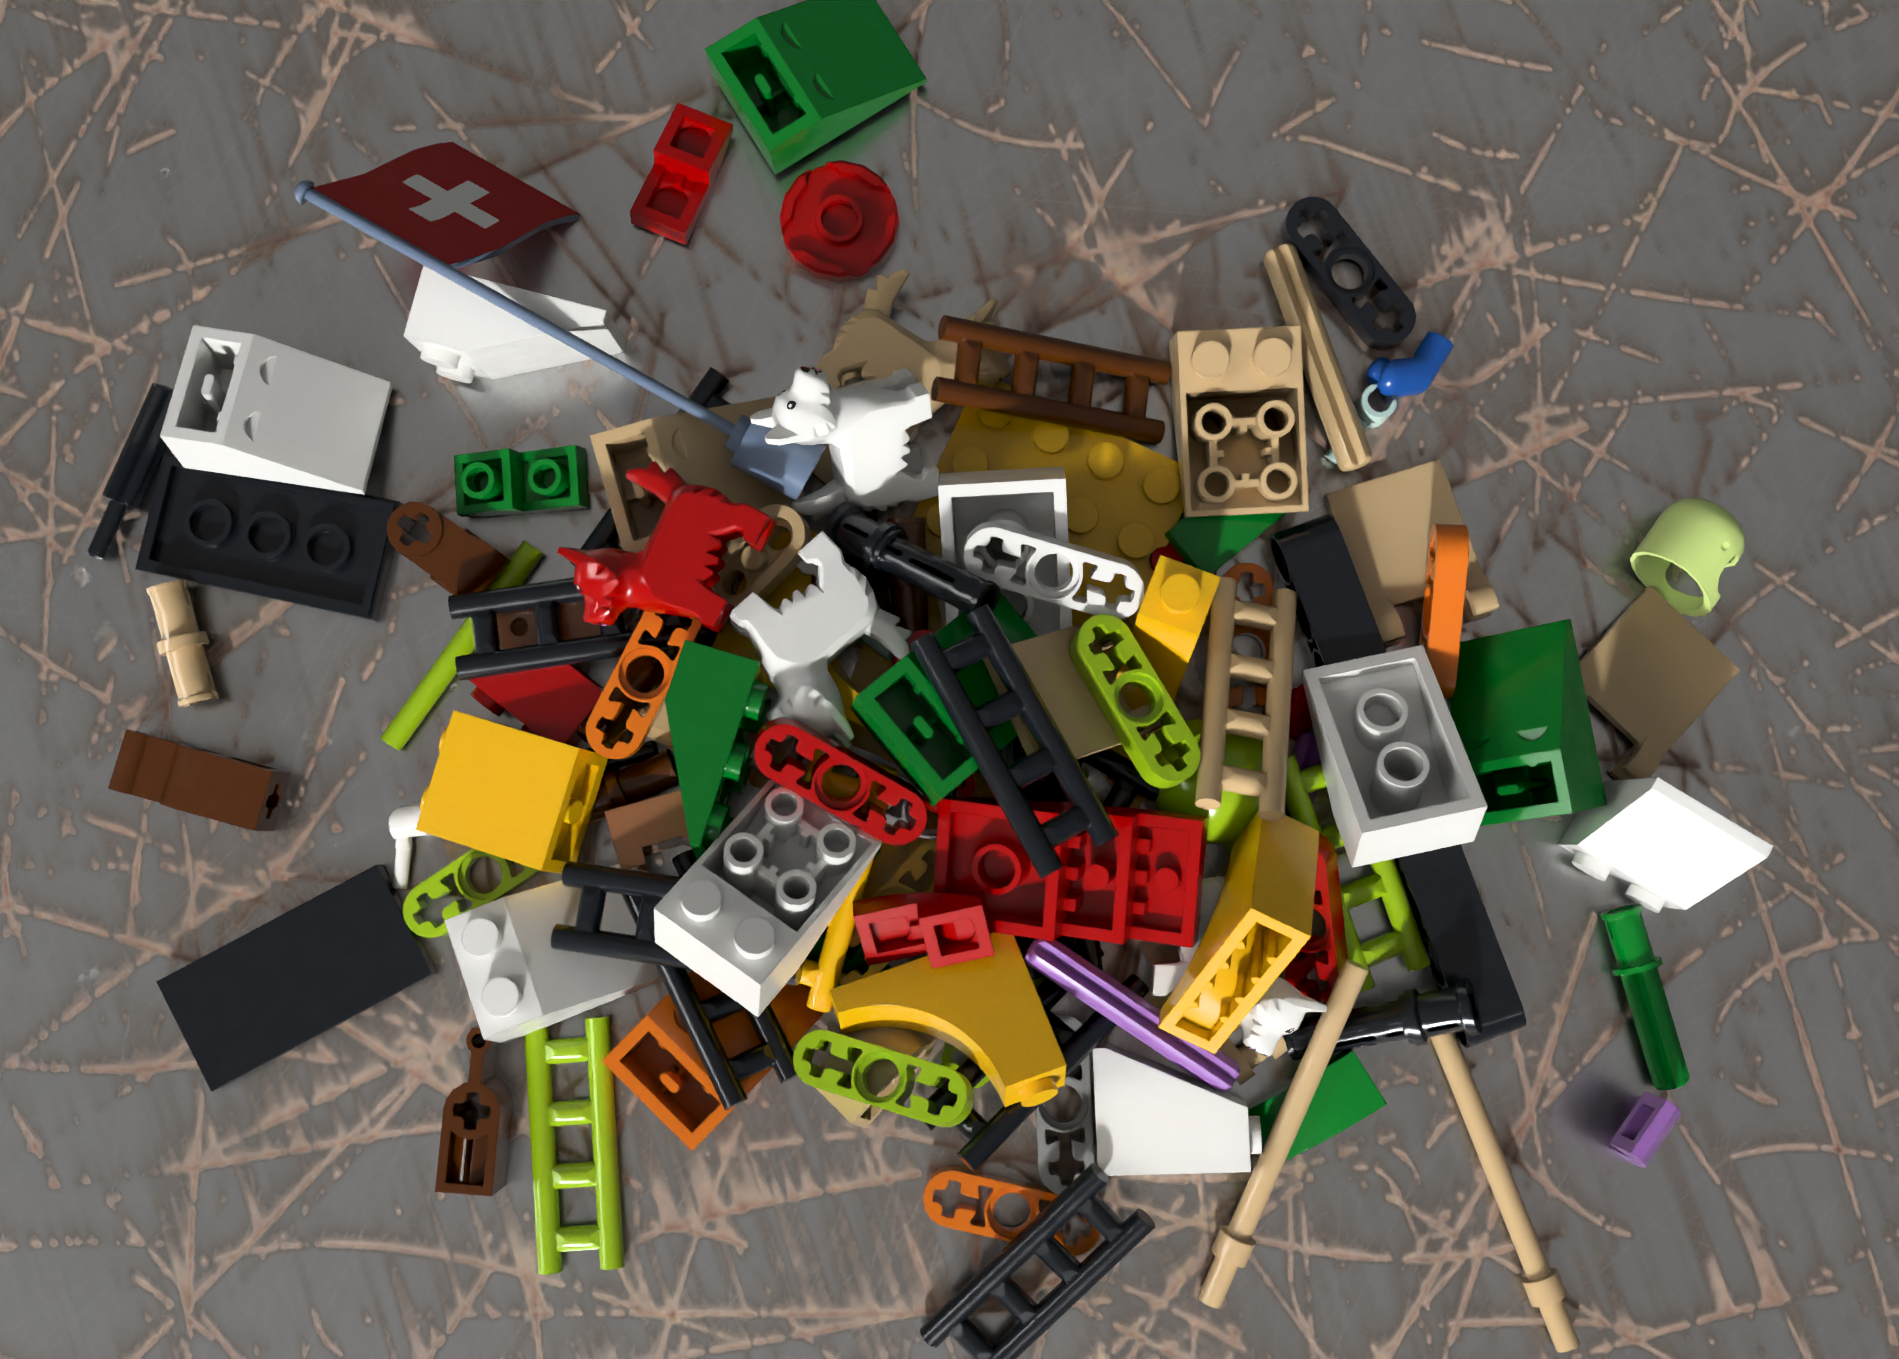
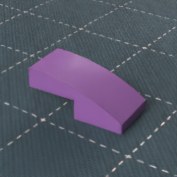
M1645 1091L1611 1140L1610 1144L1612 1146L1610 1149L1628 1162L1641 1168H1646L1682 1115L1680 1109L1669 1100Z

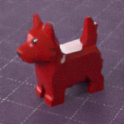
M656 461L651 462L647 469L641 467L627 470L626 478L655 494L666 505L646 546L637 553L617 548L589 550L570 547L558 548L556 553L575 564L573 583L577 591L584 596V622L591 625L610 626L615 623L619 614L625 609L638 608L646 612L695 618L700 620L705 627L717 633H722L734 606L713 591L711 587L720 581V576L717 573L724 569L726 565L720 559L728 552L724 542L744 537V541L748 542L750 547L763 552L776 526L775 521L770 515L747 503H733L723 493L712 487L687 484L673 468H669L664 472Z

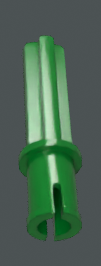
M1630 904L1609 909L1601 913V918L1605 922L1617 965L1612 967V972L1615 976H1621L1652 1084L1657 1090H1671L1685 1086L1689 1081L1690 1075L1657 968L1663 965V961L1660 956H1654L1641 913V904Z

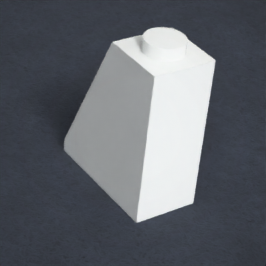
M1101 1041L1093 1049L1097 1163L1107 1176L1251 1172L1250 1154H1262L1261 1124L1259 1115L1248 1116V1107L1244 1099L1228 1092L1214 1091L1195 1078L1106 1041Z

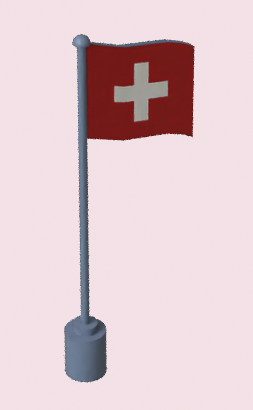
M454 142L438 143L414 149L358 176L315 186L313 181L304 180L295 187L294 195L301 205H304L307 201L313 203L726 433L730 437L725 448L735 453L730 462L731 466L797 501L826 448L825 445L790 443L779 446L767 444L765 435L773 428L752 424L751 419L743 414L735 425L457 270L458 268L496 257L543 229L562 223L578 221L580 213Z

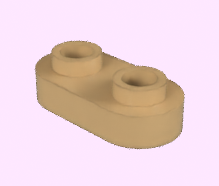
M773 504L760 509V511L770 515L776 523L763 552L750 547L749 543L744 541V537L725 543L728 552L720 559L726 565L724 569L717 573L720 576V581L711 588L732 604L734 608L752 592L765 601L797 568V564L802 560L798 553L812 540V533L807 521L792 508L781 504ZM789 531V544L784 549L775 550L774 541L777 535L781 532ZM739 576H745L747 580L745 589L740 594L733 595L731 592L732 582Z

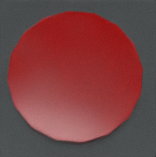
M843 160L826 162V166L817 167L813 171L809 169L799 175L784 195L779 217L784 244L796 264L817 279L836 283L863 279L882 267L895 248L900 227L896 201L884 179L866 166Z

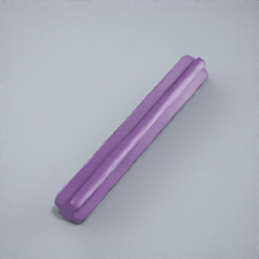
M1034 939L1024 957L1026 964L1214 1091L1227 1092L1233 1086L1235 1079L1240 1073V1067L1236 1061L1220 1050L1213 1054L1158 1028L1160 1016L1158 1008L1058 940Z

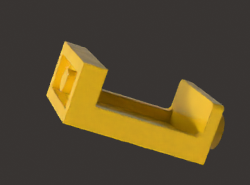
M453 710L449 725L443 731L439 741L440 753L430 785L425 789L421 798V814L416 830L540 871L562 874L567 861H577L608 758L594 751Z

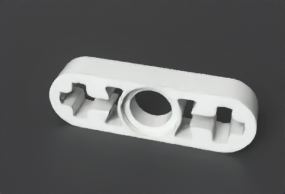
M995 521L985 522L976 526L968 534L965 541L963 556L967 570L987 581L991 580L997 583L1000 588L1092 615L1108 614L1119 619H1125L1134 614L1141 606L1144 598L1145 589L1140 572L1134 564L1120 557ZM991 537H997L1002 539V551L1021 557L1022 544L1033 546L1026 558L1025 578L1021 579L1013 576L1017 571V563L998 559L994 568L983 566V555L974 551L977 545L987 546ZM1060 554L1070 561L1073 567L1072 575L1065 584L1059 587H1048L1037 579L1035 567L1038 561L1046 555ZM1083 563L1094 564L1090 570V575L1092 579L1111 582L1115 573L1123 574L1125 586L1132 590L1130 595H1119L1115 603L1106 602L1104 590L1090 584H1086V596L1076 595L1075 593L1083 579Z

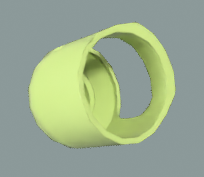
M1695 497L1677 500L1661 513L1631 556L1632 569L1646 588L1652 586L1680 614L1693 617L1706 616L1720 599L1718 583L1723 569L1735 566L1744 552L1745 538L1743 529L1737 519L1727 509L1717 503ZM1671 562L1687 571L1698 583L1703 596L1687 595L1673 589L1668 584L1666 571Z

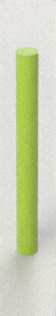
M523 540L510 558L509 564L489 590L522 585L544 554ZM466 618L380 736L391 747L399 751L402 750L457 674L456 656L468 655L474 651L475 644L471 618Z

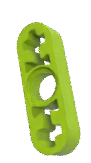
M1099 614L1089 618L1073 634L1070 641L1069 652L1075 667L1140 776L1147 783L1157 788H1171L1191 777L1199 766L1201 753L1197 740L1129 627L1121 619L1113 615ZM1096 638L1098 640L1109 638L1114 648L1107 655L1104 652L1094 655L1089 645ZM1126 663L1130 670L1124 672L1109 684L1106 676L1114 669L1117 671ZM1123 686H1137L1146 693L1150 703L1147 716L1141 718L1133 717L1122 709L1119 702V693ZM1160 719L1163 727L1142 739L1138 732L1145 730ZM1174 747L1178 751L1179 758L1174 761L1173 765L1166 764L1161 767L1155 756L1162 751V748L1166 750Z
M472 848L409 892L403 904L404 920L409 929L421 937L434 938L448 935L445 922L441 925L438 920L424 921L421 913L428 907L424 899L427 895L432 899L443 898L458 888L460 893L472 902V906L466 909L464 899L456 900L445 907L441 913L444 920H447L507 896L542 871L520 864L524 867V871L517 875L516 866L513 861ZM482 857L494 859L502 870V879L499 886L489 893L477 890L470 880L472 865ZM453 875L457 888L448 882V879Z
M823 1029L811 1031L801 1038L794 1050V1069L798 1077L807 1085L939 1127L956 1126L968 1117L974 1104L972 1085L962 1073L943 1065ZM829 1043H832L830 1047L832 1055L855 1063L851 1075L831 1068H825L820 1078V1066L812 1063L814 1052H825ZM857 1050H862V1054L857 1059ZM891 1060L899 1071L898 1085L891 1094L877 1097L868 1086L867 1077L869 1070L878 1061ZM915 1068H921V1072L915 1079ZM851 1079L852 1086L850 1089L846 1088V1084ZM945 1079H950L948 1090L957 1094V1101L954 1107L949 1105L943 1106L940 1114L936 1115V1103L934 1101L911 1093L915 1081L934 1088H941ZM910 1096L911 1106L907 1108L904 1106V1103Z

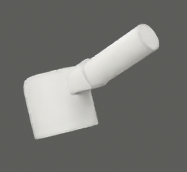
M420 802L403 804L401 807L396 808L389 817V829L392 837L396 839L393 888H408L413 849L412 837L430 835L416 830L421 814Z

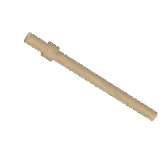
M1345 959L1327 1000V1012H1322L1263 1146L1262 1154L1259 1155L1229 1226H1221L1211 1249L1215 1258L1198 1294V1299L1212 1308H1221L1238 1267H1246L1256 1244L1252 1235L1369 972V969L1360 963Z
M1456 1033L1430 1037L1526 1274L1522 1279V1284L1532 1307H1539L1556 1351L1560 1353L1571 1351L1580 1346V1341L1563 1301L1567 1296L1566 1289L1558 1269L1550 1268L1457 1035Z

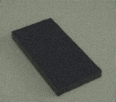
M164 452L135 569L378 622L395 550L387 536V522L391 513L400 505H403V503L366 494L184 468L173 453Z
M382 864L363 871L156 981L211 1092L232 1083L438 973L419 935L415 934L407 926L403 916V904L395 888L392 887L393 884Z

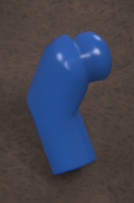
M1427 332L1413 357L1394 359L1392 361L1381 357L1374 360L1369 365L1366 373L1367 383L1369 386L1378 384L1375 390H1380L1381 395L1389 398L1421 394L1431 385L1453 349V344L1446 337L1438 333Z

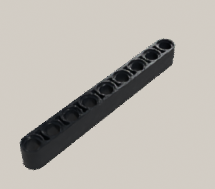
M1325 514L1270 534L1272 554L1284 587L1297 593L1296 618L1314 666L1319 667L1386 653L1385 645L1344 538L1334 518L1330 514ZM1461 844L1395 858L1431 962L1429 968L1437 989L1454 987L1458 979L1467 977L1473 985L1481 1014L1482 1033L1481 1035L1470 1036L1467 1031L1456 1032L1461 1044L1465 1048H1469L1525 1027L1526 1017L1521 1000Z

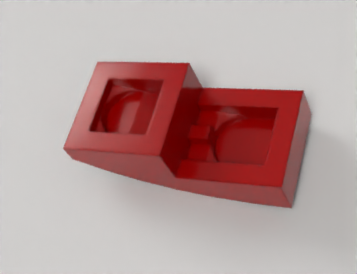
M677 103L653 149L654 165L630 210L631 224L686 245L719 172L733 132V124Z
M920 892L877 896L853 901V917L868 966L928 953L931 968L933 969L995 955L981 897L954 893Z

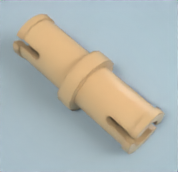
M187 580L169 581L146 589L152 602L162 641L157 642L156 645L159 655L167 657L178 696L179 708L198 705L219 698L204 649L205 646L209 645L206 631H199L187 588Z

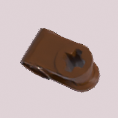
M408 502L400 505L391 513L387 522V536L390 544L403 556L431 575L429 578L453 595L489 590L511 561L468 529L463 530L434 508L422 502ZM416 523L426 527L432 534L430 540L425 544L416 540L410 534L412 527Z

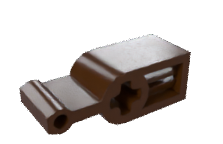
M126 729L108 789L159 802L161 805L245 829L273 831L291 772Z
M479 1025L472 1027L466 1038V1045L471 1051L468 1081L452 1090L446 1098L443 1108L435 1192L492 1197L506 1186L513 1115V1095L508 1085L500 1078L495 1077L497 1048L501 1043L484 1040ZM479 1095L480 1104L490 1106V1113L479 1120L478 1110L468 1107V1100Z

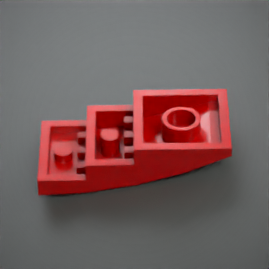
M945 796L939 801L933 892L981 897L989 931L994 933L1055 941L1060 936H1068L1122 945L1129 939L1193 948L1198 942L1208 816L1103 806L1119 835L1098 847H1095L1086 830L1055 847L1064 866L1041 879L996 798ZM1027 800L1040 824L1073 807L1071 803Z

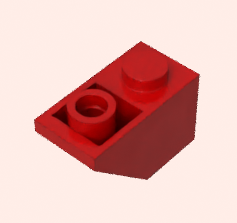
M575 664L468 679L476 685L471 696L495 715L500 717L507 710L524 724L520 730L572 746H577L582 740L576 731L589 718L604 690V687Z

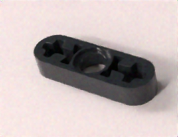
M1306 197L1297 201L1289 210L1282 224L1281 235L1284 244L1291 243L1296 247L1304 270L1363 343L1372 349L1382 351L1390 350L1400 345L1415 326L1416 312L1412 302L1329 201L1320 197ZM1300 216H1303L1309 222L1316 218L1323 222L1324 225L1318 234L1328 248L1335 239H1338L1342 244L1334 248L1323 263L1318 260L1317 256L1320 255L1325 246L1314 234H1309L1303 238L1298 233V229L1303 222ZM1341 259H1351L1357 262L1364 272L1363 284L1355 289H1345L1339 286L1332 276V266L1335 262ZM1373 285L1380 292L1371 301L1381 313L1385 314L1393 310L1397 314L1398 319L1393 324L1394 330L1397 333H1394L1388 327L1383 328L1381 331L1374 327L1373 322L1378 314L1368 300L1361 309L1355 306L1354 303L1361 300Z

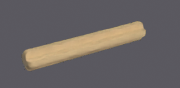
M1291 243L1274 247L1265 253L1264 265L1286 325H1301L1303 371L1338 467L1343 472L1359 469L1370 463L1372 452L1296 247Z

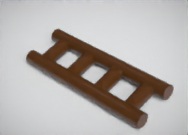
M943 315L941 318L938 338L958 343L954 379L937 376L931 388L932 401L1159 444L1162 441L1165 433L1164 421L1147 418L1146 411L1150 382L1161 385L1167 384L1171 376V363L1169 361ZM982 348L1015 355L1011 391L978 384ZM1039 360L1071 366L1067 402L1035 396ZM1095 371L1126 377L1122 412L1091 407Z

